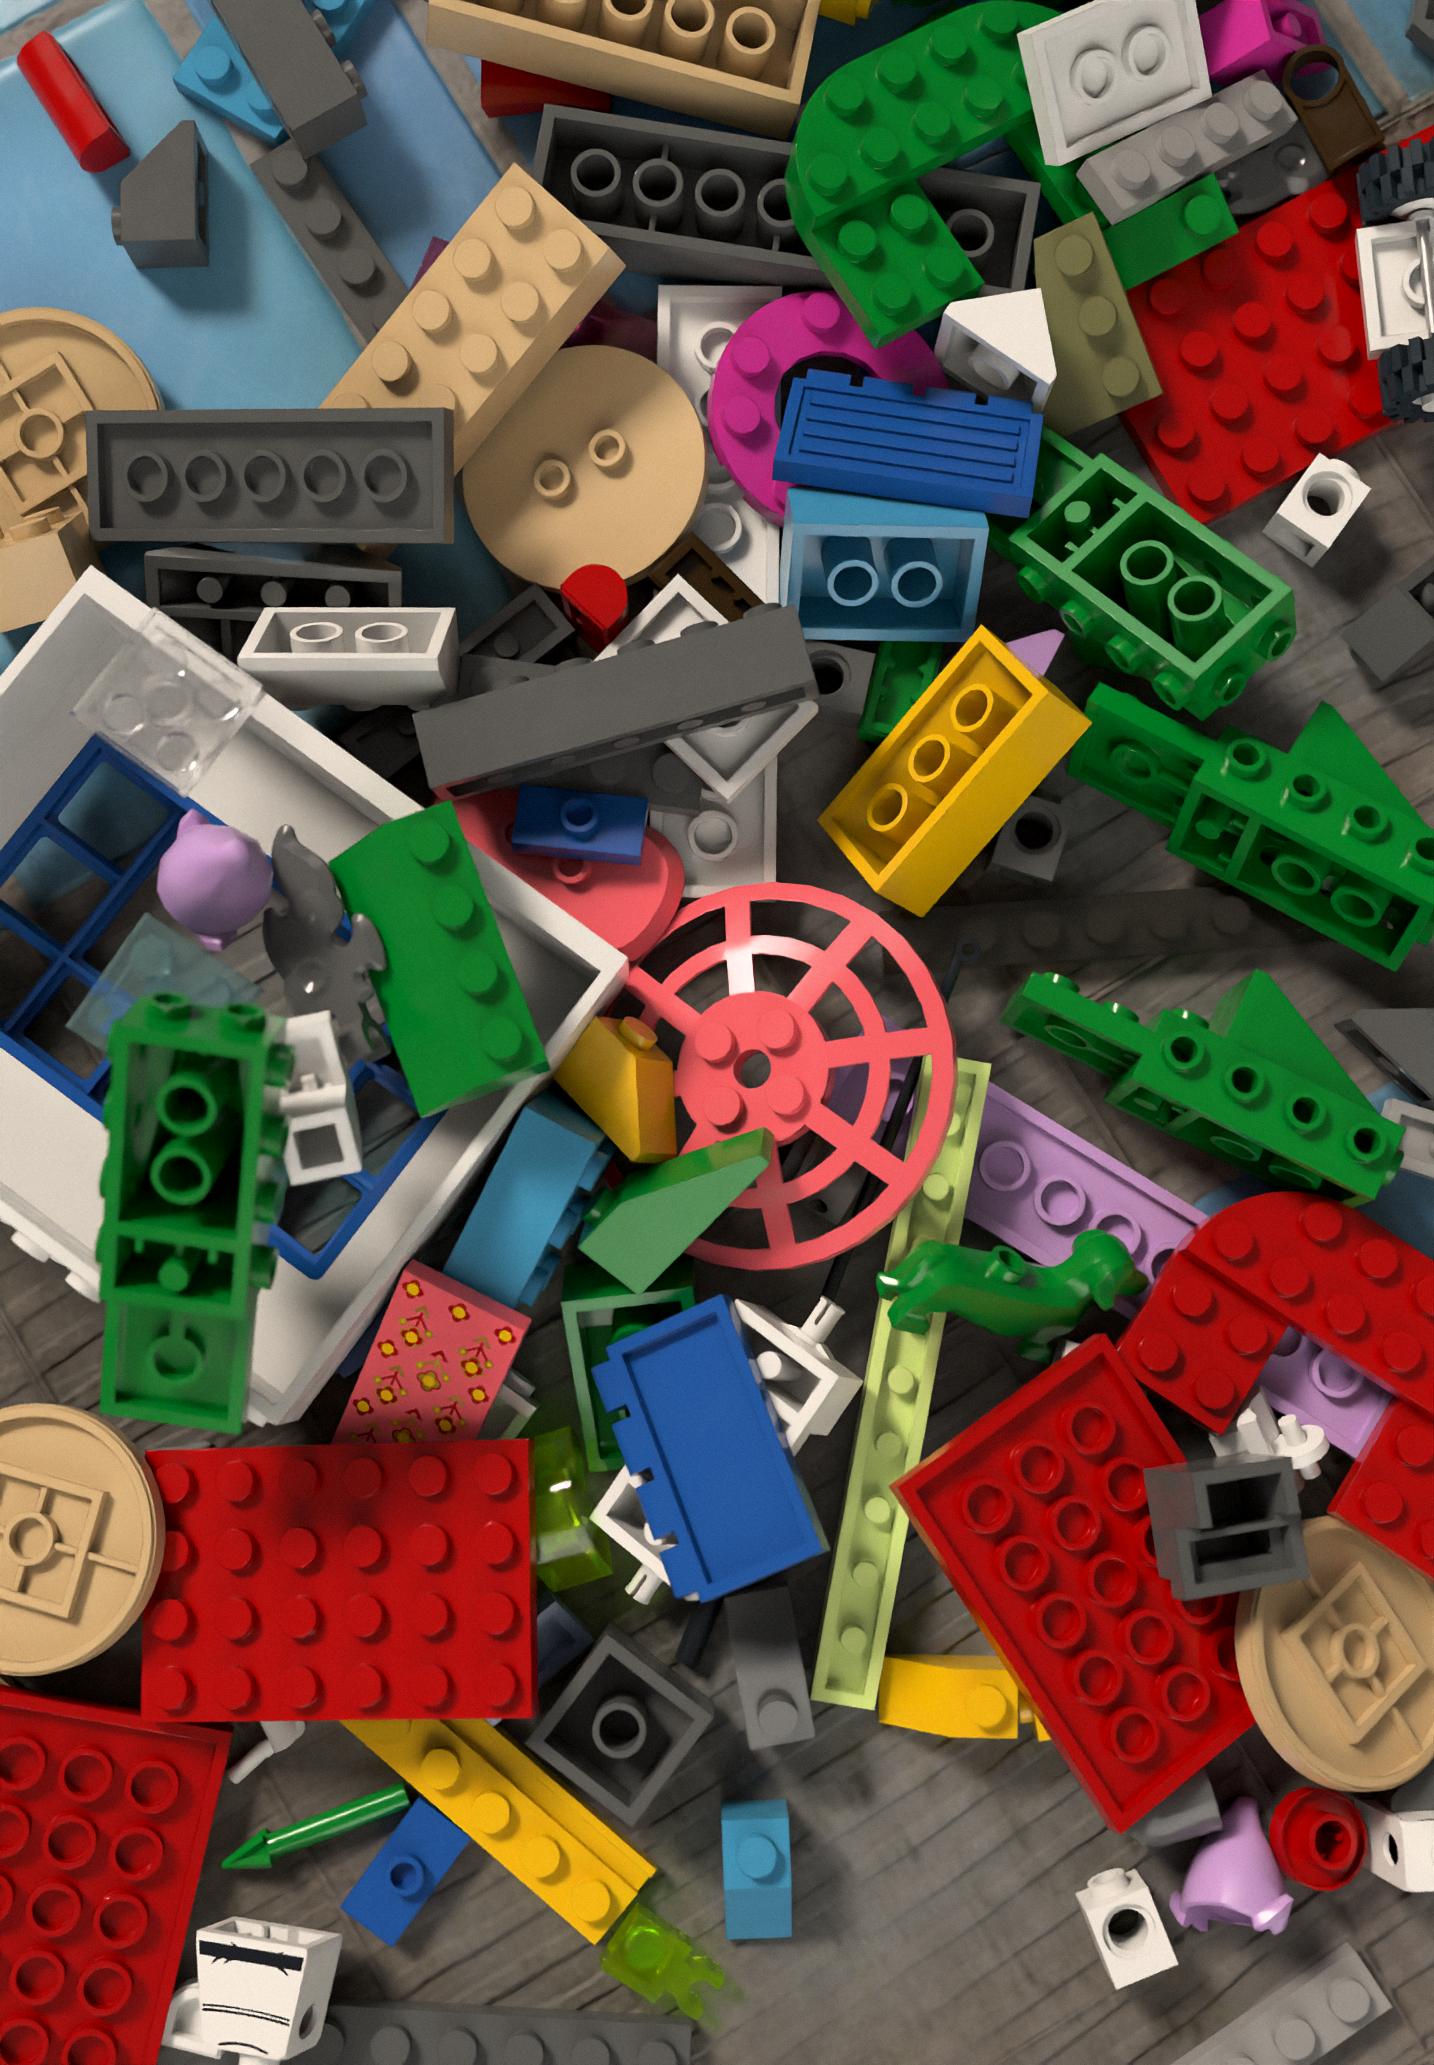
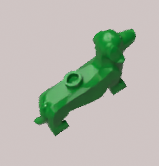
M1093 1229L1079 1234L1073 1241L1072 1255L1056 1266L1025 1262L1017 1252L1006 1246H996L989 1252L938 1240H928L917 1245L890 1273L879 1271L875 1284L881 1298L892 1301L894 1297H898L887 1312L893 1329L924 1336L930 1328L926 1317L927 1314L952 1311L992 1334L1003 1337L1024 1335L1023 1340L1016 1348L1019 1356L1048 1363L1052 1352L1049 1341L1075 1329L1094 1300L1101 1309L1106 1311L1114 1306L1117 1294L1134 1296L1142 1293L1148 1286L1149 1277L1135 1267V1261L1128 1247L1120 1238L1107 1233L1105 1230Z

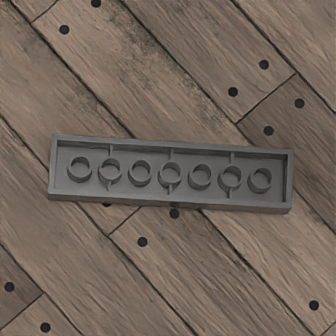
M544 104L531 177L615 252L626 265L623 271L713 286H782V297L804 291H836L804 244L790 214L785 189V173L789 165L792 143ZM938 167L916 178L915 180L985 282L975 298L1024 291L1041 183ZM943 314L931 321L941 322Z

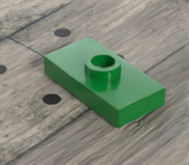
M880 641L857 739L881 744L937 678L946 642Z

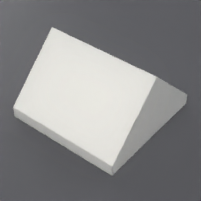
M1041 288L951 302L943 313L933 353L942 371L986 401H988L989 395L1032 401L1031 413L1042 414L1057 372Z

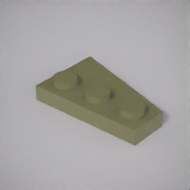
M1092 211L1034 239L1036 288H1041L1057 372L1056 379L1043 409L1044 425L1063 438L1165 393L1096 212Z

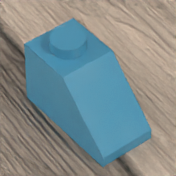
M786 1799L721 1801L726 1939L792 1937L790 1838Z

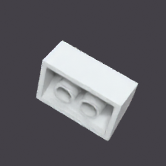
M265 607L237 657L238 668L243 677L290 711L309 710L318 705H344L347 709L353 711H369L381 705H408L412 710L424 711L430 709L429 704L433 700L442 696L457 694L461 666L456 608Z

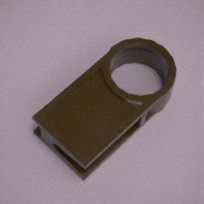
M1311 44L1299 49L1289 58L1283 69L1282 77L1286 101L1298 117L1299 123L1331 181L1368 160L1372 155L1386 149L1383 142L1385 137L1349 74L1342 56L1334 48L1324 44ZM1324 62L1333 66L1339 73L1334 89L1320 99L1304 100L1297 97L1291 90V84L1296 73L1311 63Z

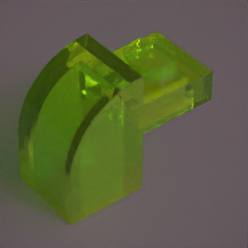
M569 1425L530 1438L535 1439L536 1569L538 1576L552 1593L613 1574L608 1534L589 1519L597 1505L587 1493L578 1435Z

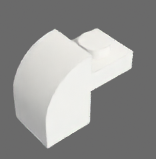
M330 1010L287 1019L285 1044L296 1046V1064L290 1088L288 1090L281 1089L279 1113L290 1115V1132L283 1157L291 1186L362 1171V1142L357 1108L347 1063H343Z

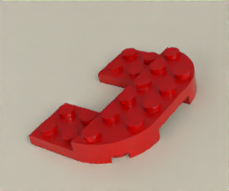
M1295 1191L1265 1193L1247 1198L1217 1211L1195 1226L1180 1241L1115 1344L1116 1351L1141 1388L1214 1437L1224 1434L1288 1325L1391 1393L1393 1397L1326 1509V1512L1434 1584V1261L1354 1208L1332 1198L1317 1194Z

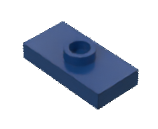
M520 785L511 840L512 850L514 853L641 866L649 809L648 798Z
M420 1794L346 1896L340 1908L393 1948L471 1837L425 1796Z

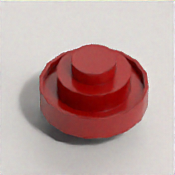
M1303 1786L1288 1793L1275 1808L1269 1825V1846L1273 1851L1280 1870L1288 1879L1313 1890L1334 1891L1350 1883L1361 1870L1367 1853V1829L1361 1812L1347 1796L1333 1789Z

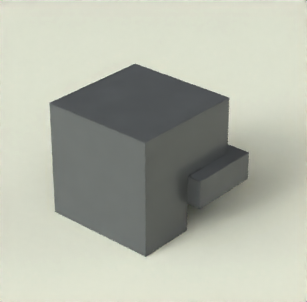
M1239 1453L1143 1469L1159 1578L1170 1579L1173 1598L1186 1601L1310 1579L1291 1456Z

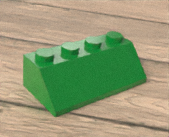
M451 800L381 825L328 862L352 930L351 918L357 913L364 914L375 924L383 940L387 958L386 968L383 971H376L372 968L367 971L372 985L375 987L378 1002L421 1118L551 1071Z

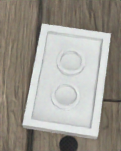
M1094 0L1017 34L1045 165L1061 166L1212 97L1195 0Z
M677 574L594 661L617 655V650L621 646L633 641L649 639L657 644L681 637L680 632L684 628L699 622L714 621L718 625L730 622ZM809 700L668 740L664 743L729 804L818 713V705Z

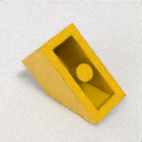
M594 1016L553 1075V1078L632 1162L658 1164L675 1158L677 1155L673 1062L655 1044L658 1037L654 1031L640 1020L630 1016H626L624 1020Z
M885 1654L878 1688V1721L947 1737L1018 1739V1687L998 1656Z

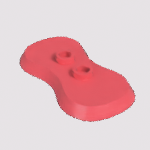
M495 789L452 802L466 840L627 956L629 962L635 961L645 954L660 939L673 919L684 891L685 872L682 860L675 847L656 829L646 825L641 866L514 853L511 840L519 792ZM434 793L428 808L444 801Z

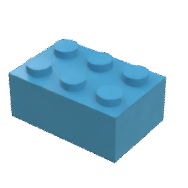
M787 487L779 573V603L782 607L795 604L805 639L967 642L974 634L989 533V525L985 513L823 487Z
M549 1086L524 1106L442 1271V1274L515 1311L521 1303L532 1307L540 1292L546 1290L562 1259L560 1255L552 1252L553 1249L556 1247L561 1250L569 1235L573 1236L582 1221L580 1218L581 1212L589 1202L588 1199L581 1196L583 1190L586 1189L591 1192L598 1178H603L618 1150V1146L610 1140L572 1097Z

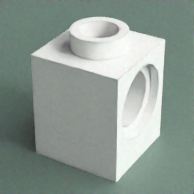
M1319 453L1263 529L1262 533L1313 567L1332 545L1371 488L1360 481L1358 473L1350 465L1337 459L1329 460ZM1317 496L1325 500L1330 507L1331 515L1322 516L1315 513L1310 508L1307 497Z
M1122 1868L1106 1870L1092 1877L1087 1882V1889L1075 1893L1103 1966L1116 1990L1178 1965L1150 1891L1136 1869L1126 1873ZM1123 1909L1138 1911L1137 1923L1131 1931L1125 1934H1113L1108 1931L1109 1922L1115 1913Z

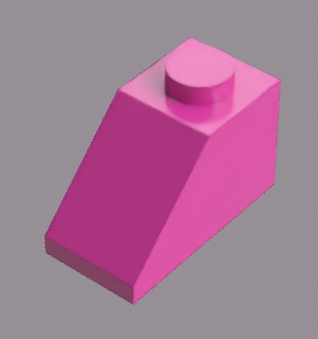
M1224 0L1198 17L1209 79L1228 87L1261 70L1266 72L1273 83L1282 82L1284 67L1289 58L1299 49L1311 44L1326 45L1317 10L1296 0ZM1324 62L1311 63L1297 72L1294 79L1322 73L1332 66Z

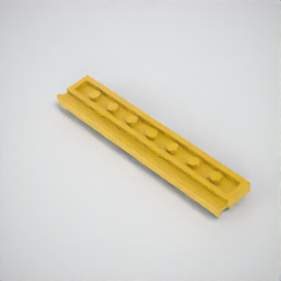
M486 1719L338 1720L593 1945L598 1943L638 1894V1890L649 1877L651 1878L657 1871V1862L499 1724L493 1727Z

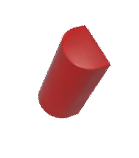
M43 30L29 40L18 54L17 67L80 167L86 172L98 173L106 171L131 156L129 153L131 149L73 58L50 32L47 33Z
M601 564L585 565L575 570L560 585L568 622L575 629L576 633L597 653L600 654L631 623L625 582L612 568Z

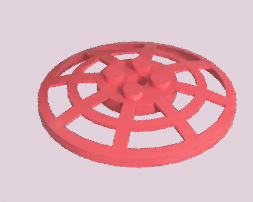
M768 882L736 886L704 896L676 911L660 939L645 954L635 961L629 962L630 979L623 989L625 988L646 1005L639 1020L653 1031L662 1017L686 1036L679 1054L678 1069L673 1071L674 1098H682L687 1112L697 1126L678 1156L764 1126L774 1134L771 1163L755 1179L757 1188H746L729 1205L730 1207L762 1210L770 1248L749 1250L716 1245L696 1238L682 1253L714 1265L753 1271L796 1269L829 1260L864 1243L895 1219L921 1189L941 1154L953 1119L958 1086L957 1043L947 1003L931 970L909 941L876 913L843 895L810 885ZM773 899L803 902L835 912L851 922L833 943L823 951L812 944L790 937L752 936L751 901ZM725 907V942L715 944L690 957L674 970L662 984L639 967L650 952L679 927L706 912ZM872 938H875L890 952L908 976L922 1005L927 1024L926 1028L887 1032L884 1020L873 996L857 975L847 968ZM753 955L784 956L811 966L810 970L788 997L772 992L756 991ZM727 961L730 996L714 1003L702 1014L676 996L684 986L700 973ZM833 983L840 987L852 1003L863 1026L865 1036L830 1041L821 1023L810 1013ZM622 990L601 1017L610 1018L613 1006ZM764 1053L771 1063L770 1076L762 1086L753 1089L747 1088L742 1080V1067L750 1056ZM931 1055L932 1081L927 1113L916 1144L907 1160L903 1162L872 1140L879 1127L888 1101L892 1074L891 1060ZM869 1063L866 1095L859 1116L852 1126L827 1107L834 1089L836 1068ZM812 1129L837 1148L830 1157L812 1171L784 1183L778 1153L779 1147L790 1144ZM612 1160L603 1177L613 1190L624 1177L616 1167L614 1160ZM855 1161L888 1184V1187L871 1205L846 1224L816 1239L797 1244L788 1204L801 1201L825 1189L847 1172Z

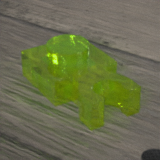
M639 1903L635 1904L599 1955L601 1970L653 2003L658 2000L664 1990L669 1991L676 1998L679 2008L696 2021L703 2013L704 2007L701 1997L688 1991L689 1987L696 1981L704 1980L719 1990L726 1980L723 1967L706 1957L688 1956L693 1950L690 1936Z

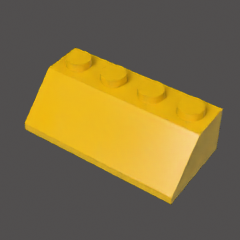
M981 624L817 821L876 893L923 918L1093 722L1055 685Z

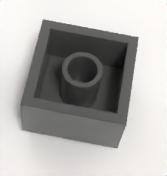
M610 1621L532 1725L525 1744L632 1828L714 1718V1701Z

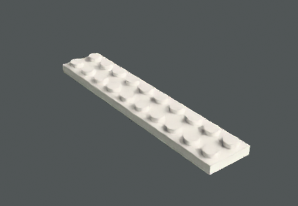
M658 285L657 365L664 369L686 393L700 418L708 443L709 481L702 510L691 532L693 531L765 604L779 603L780 527L752 509L742 499L744 493L732 479L725 465L720 467L709 435L707 400L712 374L730 338L752 314L776 299L782 298V286ZM780 381L774 396L775 421L779 430H781ZM655 588L653 589V599L659 594ZM777 755L729 804L703 780L698 817L650 811V827L656 829L669 840L682 860L685 882L681 901L694 902L704 896L736 886L776 882ZM767 899V900H758V901H751V902H774V903H775V900H773V899Z

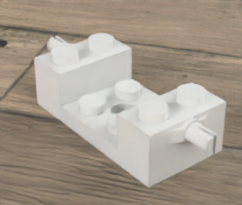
M821 1296L819 1303L801 1328L787 1324L762 1305L736 1299L734 1306L795 1457L810 1434L825 1436L829 1434L864 1382L836 1361L828 1347L824 1344V1341L840 1317L844 1315L845 1310L837 1306L830 1299ZM625 1464L589 1519L643 1563L631 1582L625 1587V1590L629 1595H634L633 1598L638 1602L648 1605L662 1581H665L670 1586L659 1553L678 1545L675 1534L657 1541L653 1540L635 1491L637 1487L654 1480L652 1471L630 1477ZM697 1592L684 1597L687 1601L699 1600Z

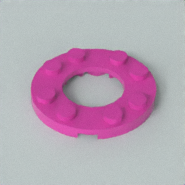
M813 290L790 294L776 299L752 314L730 338L717 361L708 390L707 423L712 447L720 467L725 465L732 479L744 493L742 499L765 519L781 528L784 525L787 487H816L772 480L773 459L780 435L779 427L775 421L774 396L781 378L792 367L815 356L841 357L854 363L856 367H863L872 378L914 384L913 395L924 397L926 386L949 389L938 360L924 339L915 330L875 350L838 293L833 290Z

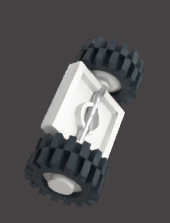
M1434 136L1429 143H1422L1421 138L1409 140L1410 146L1401 148L1398 144L1387 147V155L1380 153L1369 157V163H1362L1358 168L1359 173L1356 174L1362 228L1356 230L1355 248L1368 360L1380 359V361H1377L1382 413L1385 417L1389 416V420L1395 422L1404 419V423H1414L1420 418L1424 419V423L1434 422Z

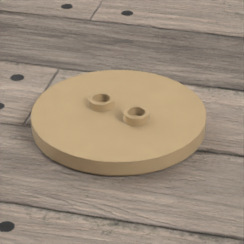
M46 307L19 308L0 313V527L3 534L10 533L9 528L24 523V517L53 507H60L63 516L83 511L89 527L85 411L166 410L160 390L140 357L112 331L83 315L67 310ZM94 541L98 552L115 543Z
M602 345L574 346L560 349L553 355L464 464L462 476L464 499L472 525L480 540L506 569L521 580L531 585L536 583L545 591L561 594L560 585L575 570L589 564H601L615 570L622 577L627 587L647 577V574L690 534L702 510L707 493L709 451L704 428L696 410L683 389L664 369L649 359L625 349Z
M31 1403L0 1409L1 1674L16 1676L43 1675L72 1668L98 1656L117 1642L135 1623L147 1605L160 1574L166 1538L165 1515L160 1491L152 1470L141 1452L122 1431L107 1420L77 1407L62 1404Z
M1332 1515L1302 1520L1301 1525L1310 1579L1240 1591L1235 1620V1651L1240 1681L1247 1703L1262 1733L1272 1747L1290 1766L1308 1779L1328 1788L1349 1792L1383 1791L1395 1788L1418 1775L1434 1758V1584Z

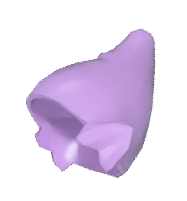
M192 808L180 820L177 839L160 860L157 892L170 915L182 926L194 932L196 938L207 950L223 952L233 941L237 931L250 923L268 903L273 879V868L256 839L235 827L212 825L206 817Z
M1239 1796L1234 1799L1221 1817L1223 1830L1207 1834L1198 1845L1189 1862L1182 1893L1175 1890L1171 1894L1169 1907L1183 1927L1187 1928L1192 1925L1201 1932H1208L1209 1919L1252 1926L1254 1930L1261 1932L1270 1929L1273 1935H1277L1285 1930L1288 1925L1294 1899L1287 1895L1281 1870L1263 1833L1258 1802L1249 1796Z

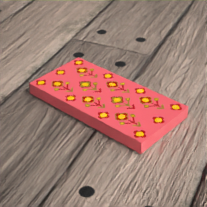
M411 1259L403 1270L330 1445L477 1440L532 1319Z

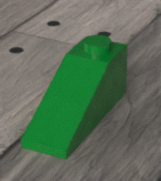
M1214 173L1103 231L1126 291L1239 232ZM1034 267L1028 270V273L1036 289V272Z
M764 1126L629 1173L612 1191L605 1186L593 1195L581 1212L580 1218L585 1221L578 1248L640 1296L771 1163L774 1134Z

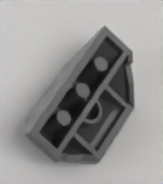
M193 543L148 551L144 554L147 606L239 674L241 673L238 668L237 657L265 607H403V567L352 546L315 543Z

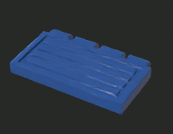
M808 369L806 379L793 377L773 459L772 480L1014 517H1029L1044 414L1031 413L1032 401L989 395L987 406L975 404L976 393L926 386L925 396L923 397L913 395L914 384L864 377L862 387L851 386L852 375L816 369Z
M720 1294L605 1347L610 1360L591 1369L606 1413L612 1414L626 1408L630 1412V1417L612 1425L630 1477L652 1471L654 1480L637 1487L635 1491L653 1540L657 1541L673 1534L677 1538L678 1545L659 1553L675 1599H680L697 1592L700 1603L710 1602L830 1550L731 1295Z

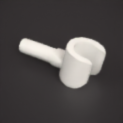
M259 1721L267 1738L260 1741L228 1770L227 1775L233 1783L238 1784L263 1760L289 1747L304 1733V1721Z

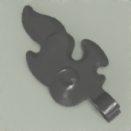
M1298 120L1285 135L1213 172L1220 189H1226L1231 194V198L1226 203L1233 215H1253L1264 212L1278 205L1289 196H1300L1326 182L1329 177Z
M282 825L278 829L273 841L271 864L277 883L288 899L289 909L285 915H280L272 907L264 911L262 934L267 954L273 966L284 980L285 999L293 1014L299 1017L330 1010L332 1020L336 1019L340 1027L338 1040L348 1063L353 1064L363 1059L365 1064H370L391 1053V1047L383 1029L371 1017L366 1006V1002L375 993V987L365 981L366 971L370 968L376 971H383L387 966L383 940L375 924L364 914L357 913L351 918L353 935L350 943L343 948L335 944L333 940L334 934L344 919L345 906L337 894L334 875L330 867L320 856L299 842L292 826Z

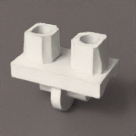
M1261 1386L1253 1387L1249 1390L1222 1436L1214 1437L1209 1434V1440L1217 1457L1239 1453L1291 1456L1297 1494L1304 1488V1479L1316 1478L1321 1473L1317 1461L1327 1453L1330 1446L1327 1436L1321 1427L1316 1425L1301 1426L1296 1415H1286L1277 1422Z

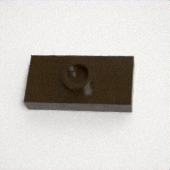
M693 531L647 574V581L659 593L679 574L729 622L744 619L743 615L746 611L755 606L765 604Z

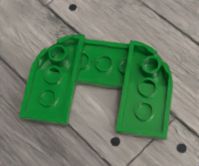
M991 0L966 6L840 67L824 80L809 99L793 139L789 165L785 173L788 207L797 232L875 350L941 316L951 302L977 297L985 283L915 180L916 178L1003 135L1036 183H1041V192L1064 225L1094 211L1097 214L1102 230L1111 226L1076 176V173L1086 159L1147 129V127L1061 166L1045 165L1017 34L1063 13L1029 2Z

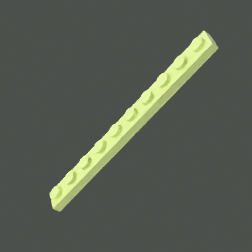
M924 1055L922 1059L904 1162L916 1144L927 1113L932 1081L931 1055ZM957 1058L958 1086L953 1119L941 1154L921 1189L896 1218L893 1219L884 1272L890 1273L917 1245L925 1241L938 1240L959 1245L991 1070L990 1063ZM880 1296L808 1687L810 1700L868 1710H875L909 1522L908 1516L888 1486L920 1462L947 1313L927 1314L926 1317L930 1328L924 1336L893 1329L887 1312L898 1297H894L892 1301H889Z

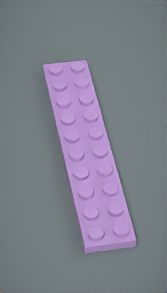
M882 1016L887 1032L905 1030ZM863 1029L861 1030L858 1037L865 1036ZM913 1057L891 1060L892 1074L888 1101L879 1127L872 1137V1140L878 1144L881 1141ZM869 1063L839 1067L836 1071L834 1089L827 1107L852 1126L859 1116L866 1095ZM988 1081L964 1219L1035 1263L1047 1266H1056L1072 1255L1073 1241L1079 1234L1087 1230H1105L1107 1233L1117 1236L1128 1247L1135 1261V1267L1149 1277L1148 1286L1142 1293L1134 1296L1120 1294L1115 1296L1114 1306L1110 1309L1130 1321L1180 1241L1195 1226L1209 1216ZM918 1083L891 1151L893 1155L903 1162ZM1289 1325L1251 1387L1261 1386L1271 1409L1282 1416L1293 1414L1297 1416L1301 1426L1316 1425L1321 1427L1327 1436L1329 1445L1353 1460H1356L1393 1397L1391 1393Z

